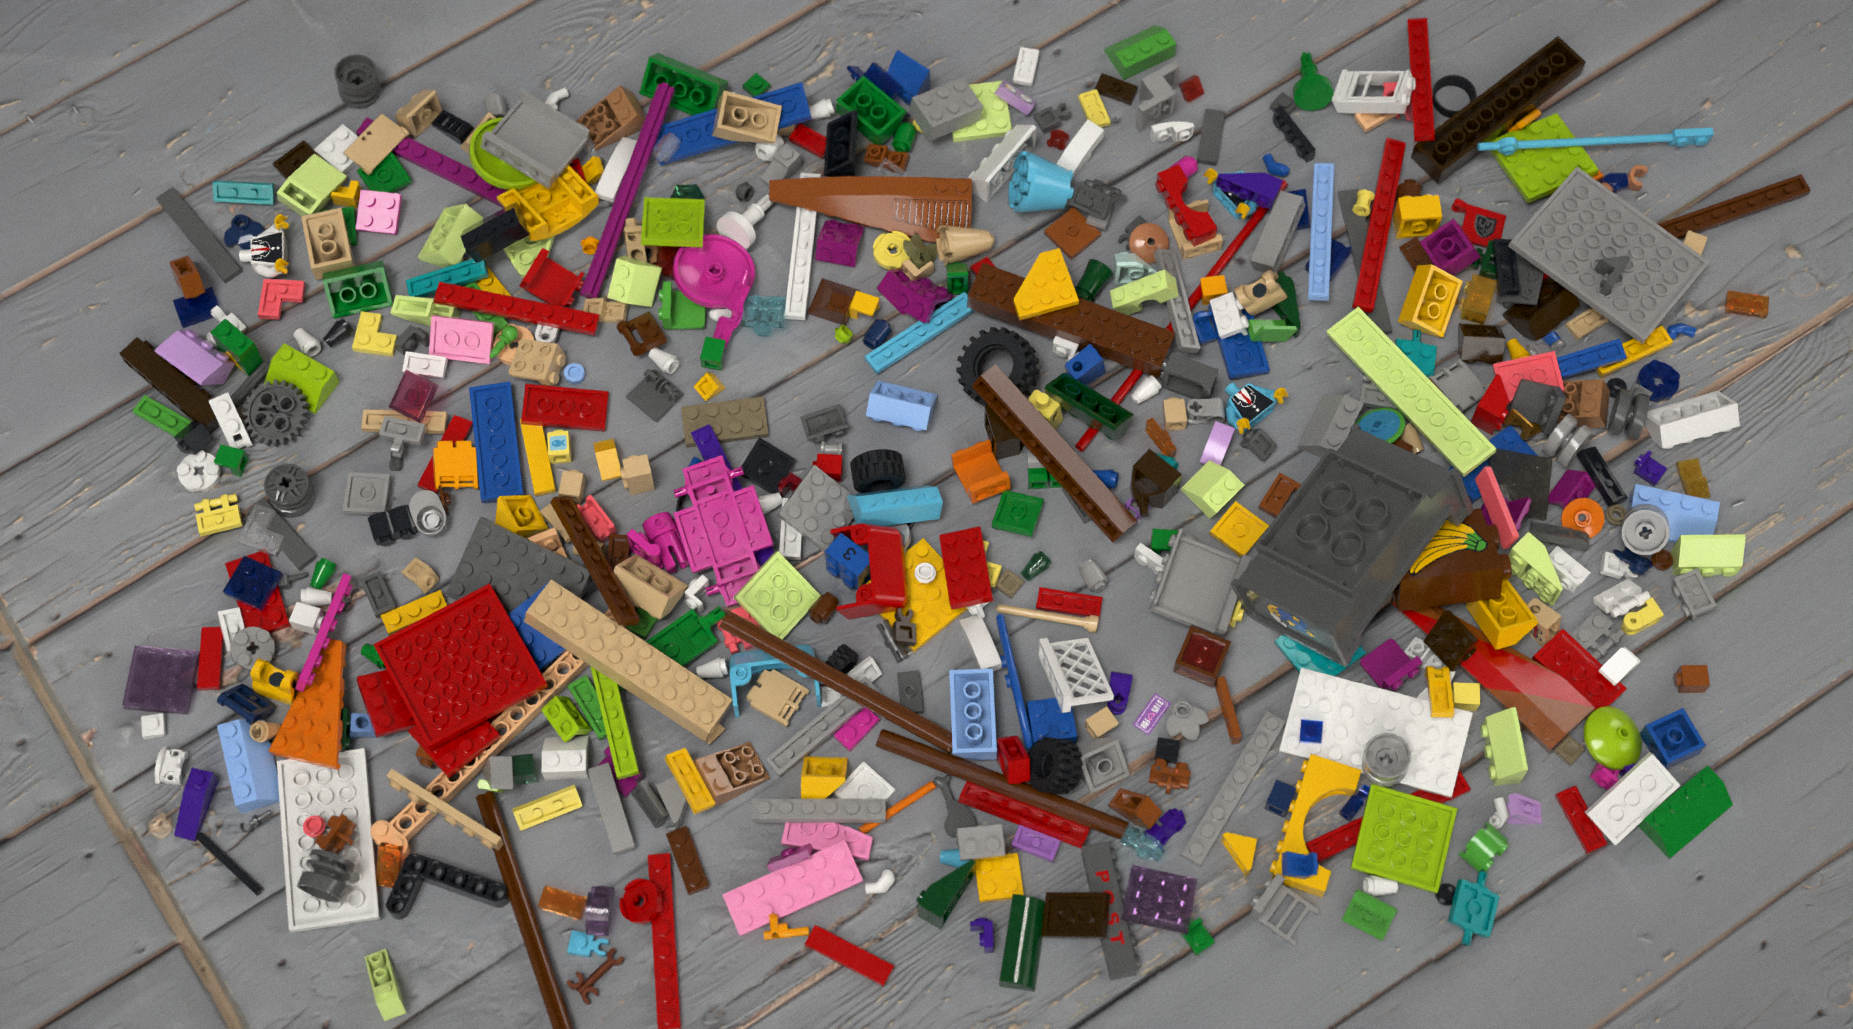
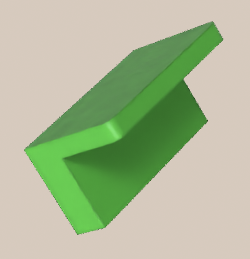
M1250 319L1248 321L1249 327H1247L1251 342H1286L1297 331L1296 326H1286L1285 320Z

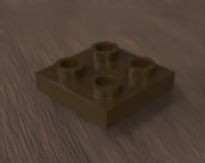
M1450 610L1443 612L1423 642L1453 672L1460 667L1462 662L1469 659L1475 653V644L1478 642V639Z

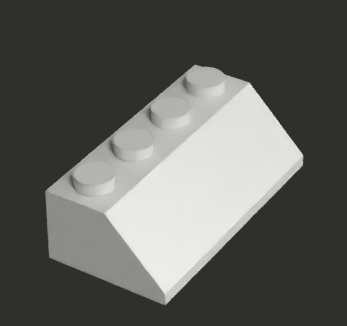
M1016 125L1013 130L1007 131L1004 140L994 146L992 154L988 158L985 157L980 163L976 172L973 171L969 175L968 179H972L973 194L988 203L1016 170L1013 168V164L1021 151L1032 152L1034 150L1036 126Z
M1714 391L1649 410L1645 425L1655 444L1662 449H1670L1680 443H1691L1694 439L1711 437L1714 433L1728 432L1732 428L1740 426L1738 404L1721 392Z

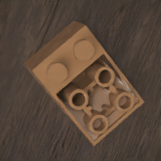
M620 85L578 118L576 122L590 130L588 144L591 150L595 152L620 141L622 137L635 134L642 128L646 115L633 92Z
M1603 379L1563 381L1565 388L1563 393L1566 400L1556 424H1559L1568 414H1571L1578 419L1577 427L1586 425L1589 428H1606L1610 390Z
M750 742L698 758L694 761L699 774L716 803L714 807L726 803L770 779Z

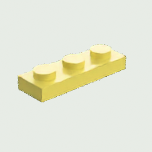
M571 785L515 807L512 810L520 831L583 807L575 785Z

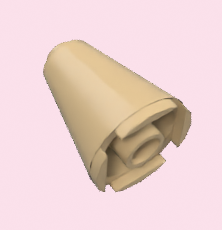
M942 225L938 227L936 232L940 233V238L936 239V248L939 260L944 261L943 266L989 251L994 245L993 234H990L988 230Z

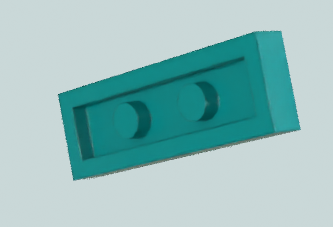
M214 180L213 202L274 205L275 183Z

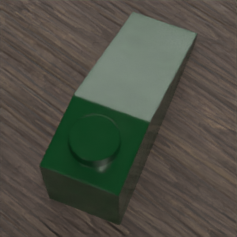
M1282 271L1277 274L1278 279L1275 281L1287 294V298L1272 306V308L1281 320H1285L1286 326L1297 327V331L1293 334L1294 338L1299 337L1301 324L1295 286L1291 277H1287Z

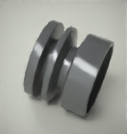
M353 54L342 58L336 64L334 70L339 96L345 104L350 107L362 108L373 104L379 98L381 92L376 65L372 59L365 55Z
M281 464L270 470L265 477V493L278 514L287 518H296L310 511L314 505L316 497L314 488L301 467L295 464Z
M312 849L309 854L311 859L306 861V865L313 872L303 871L297 887L316 898L334 903L342 902L347 887L339 882V880L349 881L352 877L349 873L354 872L355 864L334 852Z

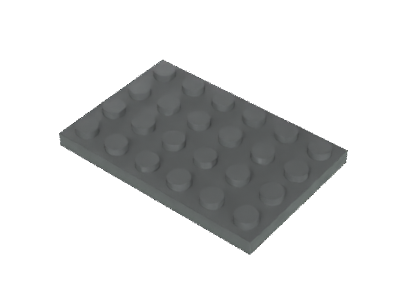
M480 517L446 591V595L459 600L490 583L506 613L509 614L551 579L582 599L591 575L586 567L497 523Z

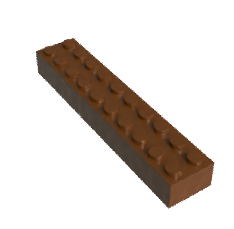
M982 263L967 296V308L1051 339L1057 336L1079 344L1078 349L1081 350L1091 344L1103 358L1152 376L1160 377L1161 367L1164 359L1170 353L1175 332L1079 297L1078 305L1019 321L1013 299L1025 278Z

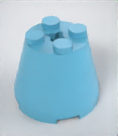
M1021 151L1013 164V168L1016 170L1013 173L1012 181H1009V207L1014 208V212L1020 213L1064 209L1067 199H1071L1073 196V188L1070 187L1073 171L1031 152Z

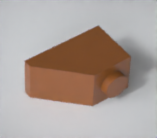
M1121 788L1108 804L1112 810L1133 824L1147 829H1151L1162 813L1148 796Z

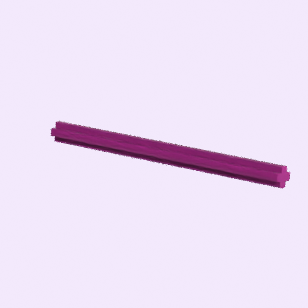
M662 82V84L657 86L580 292V295L587 299L599 297L624 230L626 219L631 211L675 92V88L670 87L667 83Z

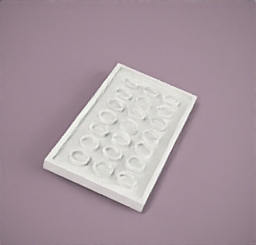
M1301 668L1279 752L1309 760L1310 754L1360 769L1362 770L1361 774L1364 775L1362 757L1368 741L1378 734L1394 733L1406 741L1411 751V762L1404 779L1398 784L1451 798L1473 713L1454 708L1453 718L1431 717L1429 701ZM1384 759L1383 766H1387L1388 760Z
M365 748L339 752V764L341 765L339 770L292 759L277 761L288 924L291 933L380 919L374 840L370 833L372 815ZM342 813L356 824L353 830L354 833L350 837L354 841L353 846L345 845L342 851L338 852L339 855L348 859L356 866L354 872L349 873L352 876L349 881L339 880V882L347 887L340 903L316 898L297 887L303 871L313 872L306 865V861L311 859L309 857L311 850H321L319 845L315 843L316 838L307 836L303 830L305 820L313 815L320 816L325 821L326 829L323 833L325 835L331 830L327 824L332 815L340 816Z

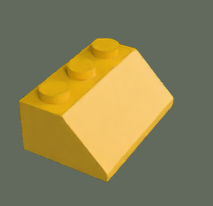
M1432 264L1418 265L1397 322L1412 330L1418 329L1417 331L1421 330L1422 333L1443 338L1463 281Z
M1508 579L1502 580L1500 598L1467 602L1465 606L1496 650L1515 645L1538 624V620Z

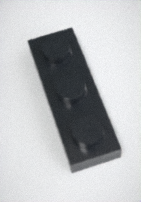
M1282 106L1276 108L1273 115L1275 127L1280 128L1284 133L1286 141L1295 147L1296 153L1300 158H1303L1306 163L1313 160L1316 150L1285 109Z
M1493 239L1492 242L1498 295H1519L1520 293L1516 252L1508 247L1513 239Z
M1596 446L1580 450L1576 454L1608 507L1623 503L1628 499Z

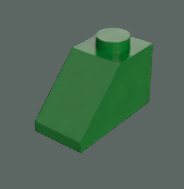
M955 262L953 264H946L947 289L952 295H960L963 292L968 295L967 263Z

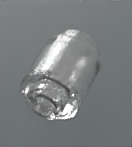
M669 132L652 148L654 152L653 157L661 163L663 161L668 162L680 148L681 141Z

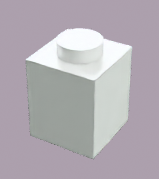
M296 602L289 622L293 629L317 635L325 615L321 608Z

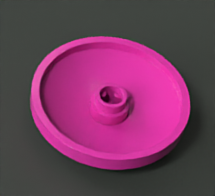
M716 234L703 235V247H680L673 264V276L679 290L692 302L708 308H725V301L732 290L734 282L740 281L743 270L752 273L747 283V286L750 287L749 292L755 278L754 263L745 248L728 237Z

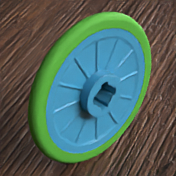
M1378 408L1362 415L1355 424L1359 425L1362 431L1392 444L1402 435L1405 429V418L1395 409Z

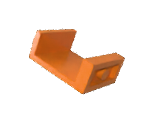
M990 440L978 442L971 447L960 449L951 454L952 466L972 504L1011 489L1010 477L1007 471L1003 472L992 453Z

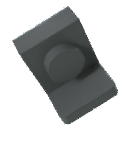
M411 324L394 342L397 351L402 355H405L406 351H411L417 341L425 347L429 344L427 333L420 327L416 329Z
M1262 428L1248 430L1242 437L1243 441L1239 444L1241 447L1248 446L1261 461L1265 460L1278 446Z

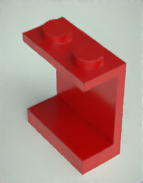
M542 247L519 287L547 304L569 308L574 300V297L571 296L574 290L579 292L585 282L581 280L585 273L581 271L579 276L570 272L547 257L549 251Z

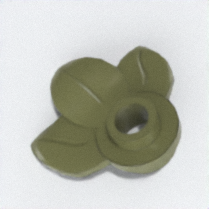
M918 233L914 234L910 241H903V248L906 254L912 258L913 264L918 269L936 259V245L929 244L925 246Z

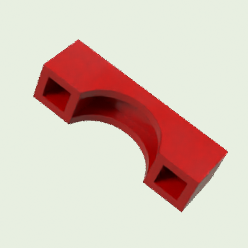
M1177 164L1157 173L1155 187L1158 193H1162L1167 208L1172 209L1176 223L1182 226L1186 240L1191 241L1195 247L1214 239L1217 226L1208 212L1192 210L1183 202L1182 195L1187 190L1188 178L1180 165Z

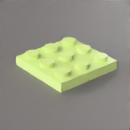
M1002 81L969 85L983 105L981 118L978 122L953 131V142L1003 137L1008 130H1012L1008 104L994 94Z
M776 551L733 598L764 630L783 639L808 612L820 594Z

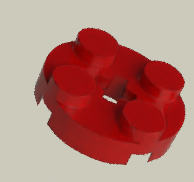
M638 878L625 886V893L623 898L620 897L619 901L620 911L624 918L635 924H646L662 912V893L655 882ZM640 897L644 898L641 906L637 904L640 901Z

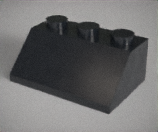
M853 110L827 123L824 176H855L858 111Z
M515 202L466 228L460 237L466 252L478 263L527 237L530 233L519 204Z

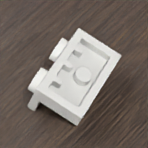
M1559 546L1549 554L1562 587L1574 593L1589 577L1591 572Z

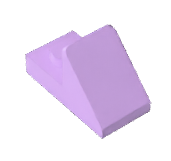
M1518 793L1508 795L1509 802L1506 803L1509 813L1508 824H1542L1540 802Z

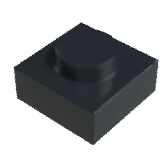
M1158 737L1155 761L1158 758L1166 760L1167 763L1176 764L1180 741Z

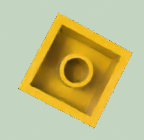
M1426 194L1418 197L1403 196L1398 198L1392 217L1395 238L1427 237L1436 231L1442 219L1439 195L1432 196Z

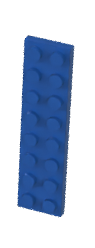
M802 82L751 97L782 106L778 130L812 119ZM716 108L662 125L654 147L658 163L662 166L740 141H730L712 136L717 112Z

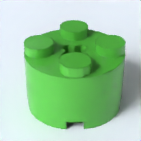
M1489 822L1485 824L1486 830L1481 828L1466 844L1465 850L1467 852L1461 851L1458 854L1477 872L1483 871L1486 873L1494 864L1493 857L1496 854L1500 857L1509 846L1506 843L1508 839Z

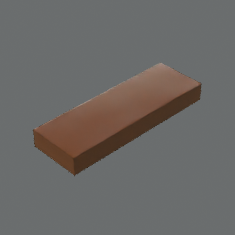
M1225 676L1217 677L1215 689L1232 745L1239 744L1242 735Z

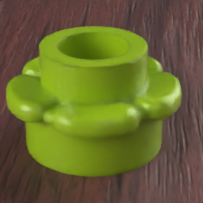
M840 325L839 328L836 327L834 329V337L838 342L843 344L844 342L849 343L851 341L853 333L848 327Z

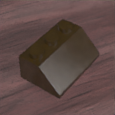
M1544 280L1537 305L1516 303L1502 315L1524 338L1538 341L1551 329L1557 327L1567 316L1572 315L1581 304L1576 295L1558 282Z

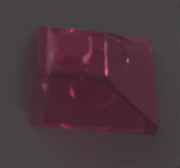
M405 370L389 408L421 423L439 385L417 373Z

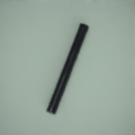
M200 832L196 836V839L256 896L262 893L263 889L204 833Z

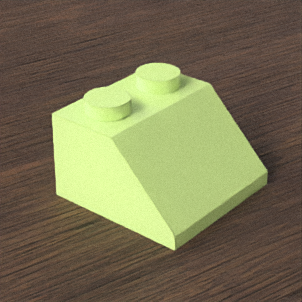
M627 256L617 258L607 298L626 304L652 307L662 267Z
M1209 460L1180 490L1210 519L1244 484L1229 469Z

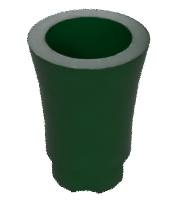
M1089 259L1086 269L1075 287L1077 296L1090 302L1094 300L1101 288L1113 276L1112 270L1098 260Z

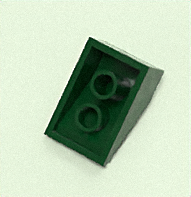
M970 860L931 884L926 891L922 890L916 900L918 902L916 907L918 908V917L941 930L973 879L976 862Z

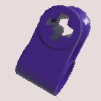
M1111 671L1109 686L1114 697L1113 700L1107 702V707L1113 715H1121L1127 708L1133 674Z

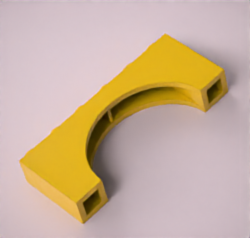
M1310 754L1309 760L1304 759L1300 771L1304 773L1303 779H1298L1295 787L1298 795L1296 800L1292 799L1288 812L1292 814L1290 820L1285 819L1282 832L1286 834L1284 840L1279 839L1275 851L1279 853L1278 860H1273L1269 872L1273 873V879L1277 874H1280L1285 878L1283 885L1323 897L1331 871L1318 864L1317 874L1307 879L1282 875V853L1288 851L1303 855L1309 854L1303 836L1304 820L1307 813L1315 804L1327 797L1334 795L1353 797L1362 770Z

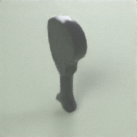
M951 776L935 777L933 783L941 789L946 801L948 815L944 823V829L947 835L951 838H956L958 828L976 827V820L970 809L956 801L949 788Z

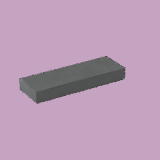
M1205 109L1197 163L1216 166L1225 111Z

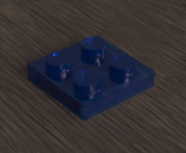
M244 556L224 588L223 593L228 597L262 611L283 574L276 569Z

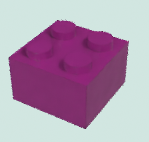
M1454 218L1420 241L1434 265L1453 276L1481 257Z

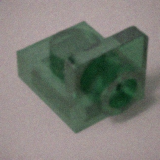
M697 184L676 185L670 197L705 199Z

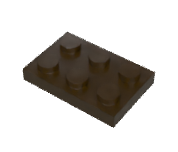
M1046 892L1042 937L1055 939H1106L1110 894L1106 892Z

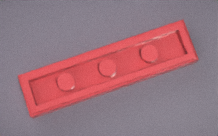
M1484 467L1475 478L1491 521L1498 528L1501 546L1503 549H1509L1518 539L1519 534L1492 468Z

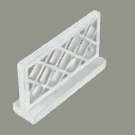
M1048 638L1039 639L1038 657L1062 713L1071 712V706L1113 700V692L1088 638L1049 643ZM1085 646L1086 650L1082 652L1075 648ZM1061 649L1066 652L1063 655L1055 652L1054 650ZM1070 654H1073L1075 656H1078L1079 658L1076 661L1069 658L1068 656ZM1085 659L1092 662V665L1088 666L1081 662ZM1064 662L1072 667L1067 669L1062 667L1061 664ZM1076 668H1078L1086 672L1083 675H1081L1074 671ZM1093 674L1099 678L1095 681L1088 678V676ZM1069 677H1072L1074 679H1077L1078 681L1076 684H1074L1070 681H1067V679ZM1084 682L1092 687L1088 690L1080 685ZM1096 688H1098V689H1100V690L1105 691V693H1104V694H1098V693H1095L1094 691H1095ZM1077 691L1084 694V696L1075 698L1073 694Z

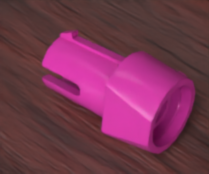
M661 512L645 520L642 524L644 534L650 544H657L660 547V558L667 573L673 574L677 572L676 564L670 553H674L682 570L688 567L689 561L684 545L679 536L677 524L669 512Z

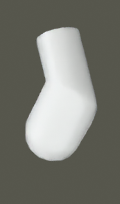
M714 308L709 313L710 318L717 322L721 316L730 318L732 315L730 310Z

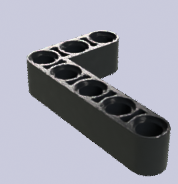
M414 853L405 859L387 899L386 908L393 918L398 920L406 918L423 882L496 908L506 906L509 902L506 887L499 882ZM414 863H421L419 869L411 870ZM442 870L438 877H431L433 871ZM462 877V881L459 884H452L454 878ZM412 883V887L409 890H402L404 884ZM476 884L483 885L480 891H472L473 887ZM496 892H504L500 899H493V895ZM397 903H403L402 909L393 911V907Z

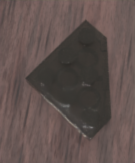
M1496 448V453L1488 458L1487 467L1492 468L1497 481L1501 485V489L1510 500L1529 497L1532 500L1528 513L1524 515L1525 518L1546 520L1553 459Z

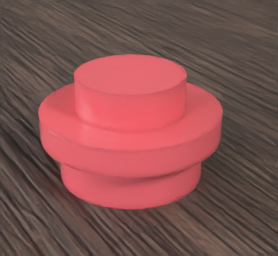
M317 815L308 817L303 824L305 834L312 838L318 837L326 829L325 821Z

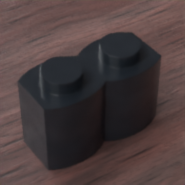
M409 505L398 506L389 511L380 512L368 517L376 545L388 546L396 539H409L418 532L411 516Z

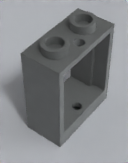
M1171 352L1169 359H1164L1159 379L1162 380L1161 387L1163 389L1191 399H1210L1215 388L1219 369Z

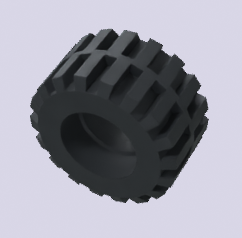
M889 449L871 450L856 456L850 462L853 486L857 492L866 493L897 489L906 482L902 455L897 451Z
M1052 737L1038 739L1036 745L1033 744L1031 746V752H1028L1030 758L1029 783H1032V787L1039 792L1067 794L1070 790H1073L1075 784L1079 783V776L1082 775L1083 771L1081 770V766H1083V761H1081L1082 754L1078 752V746L1067 739Z

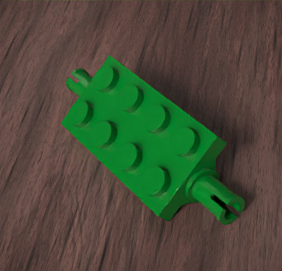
M717 606L703 617L702 615H697L692 608L646 642L681 666L686 667L718 644V640L711 632V627L722 620L726 614L723 610H720V606ZM618 685L620 692L623 691V689H625Z

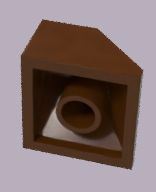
M822 278L808 314L846 326L850 318L849 307L856 291L860 292V290Z

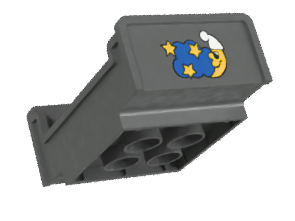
M1355 423L1350 428V435L1337 451L1329 448L1255 544L1258 551L1257 556L1238 580L1234 579L1231 583L1245 613L1250 618L1345 667L1351 662V657L1361 644V633L1447 518L1450 523L1459 526L1473 512V507L1459 470L1444 468L1362 431L1360 426Z

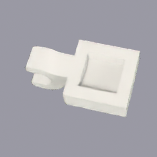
M217 305L211 310V315L219 322L226 318L241 332L246 330V326L232 312L226 316Z

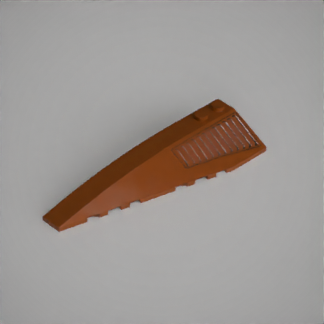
M848 176L769 180V201L792 207L798 206L805 208L807 211L824 213V215L829 217H839L842 220L871 228H881L890 233L892 231H899L906 234L909 238L918 233L924 242L936 243V239L940 238V233H936L939 226L948 225L971 228L972 179Z

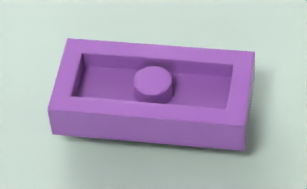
M1019 825L1011 847L1053 863L1061 840Z

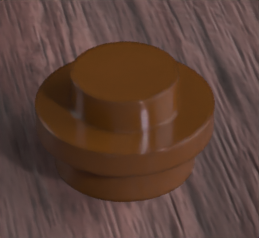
M1660 550L1652 555L1651 562L1656 569L1667 570L1673 564V557L1669 551Z

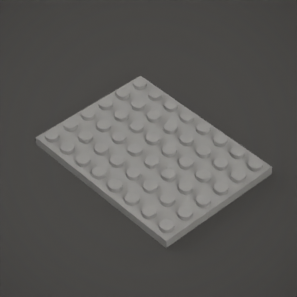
M1578 167L1573 170L1508 245V247L1641 344L1645 342L1710 263ZM1627 255L1631 257L1608 295L1604 296L1599 293L1603 287L1600 282L1604 278L1602 274L1594 270L1599 260Z

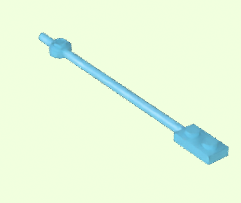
M1713 128L1674 129L1671 134L1526 141H1517L1514 137H1507L1498 142L1477 143V150H1498L1503 155H1511L1517 149L1653 142H1668L1669 146L1676 145L1677 147L1693 144L1703 146L1710 141L1714 132Z

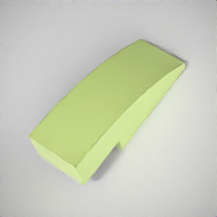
M396 295L390 312L399 318L430 327L431 316L433 315L455 318L460 316V311L456 307L436 304L434 299Z

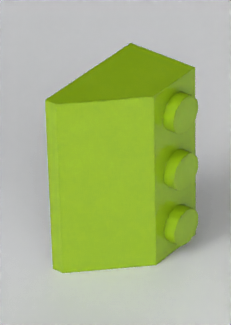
M285 343L272 358L264 382L265 386L266 381L273 385L274 379H277L280 384L282 380L288 382V385L293 383L295 388H300L302 390L301 394L307 397L304 401H307L310 405L305 409L314 414L317 413L339 384L335 371Z

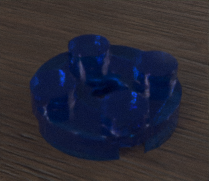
M1653 360L1641 368L1637 375L1636 383L1653 392L1650 401H1667L1676 394L1679 388L1680 374L1670 365ZM1654 378L1660 379L1663 384H1654Z

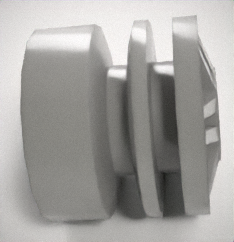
M1394 733L1375 735L1368 741L1362 757L1364 775L1371 783L1381 787H1390L1398 784L1404 779L1411 762L1410 748L1402 737ZM1384 759L1388 760L1387 766H1383Z

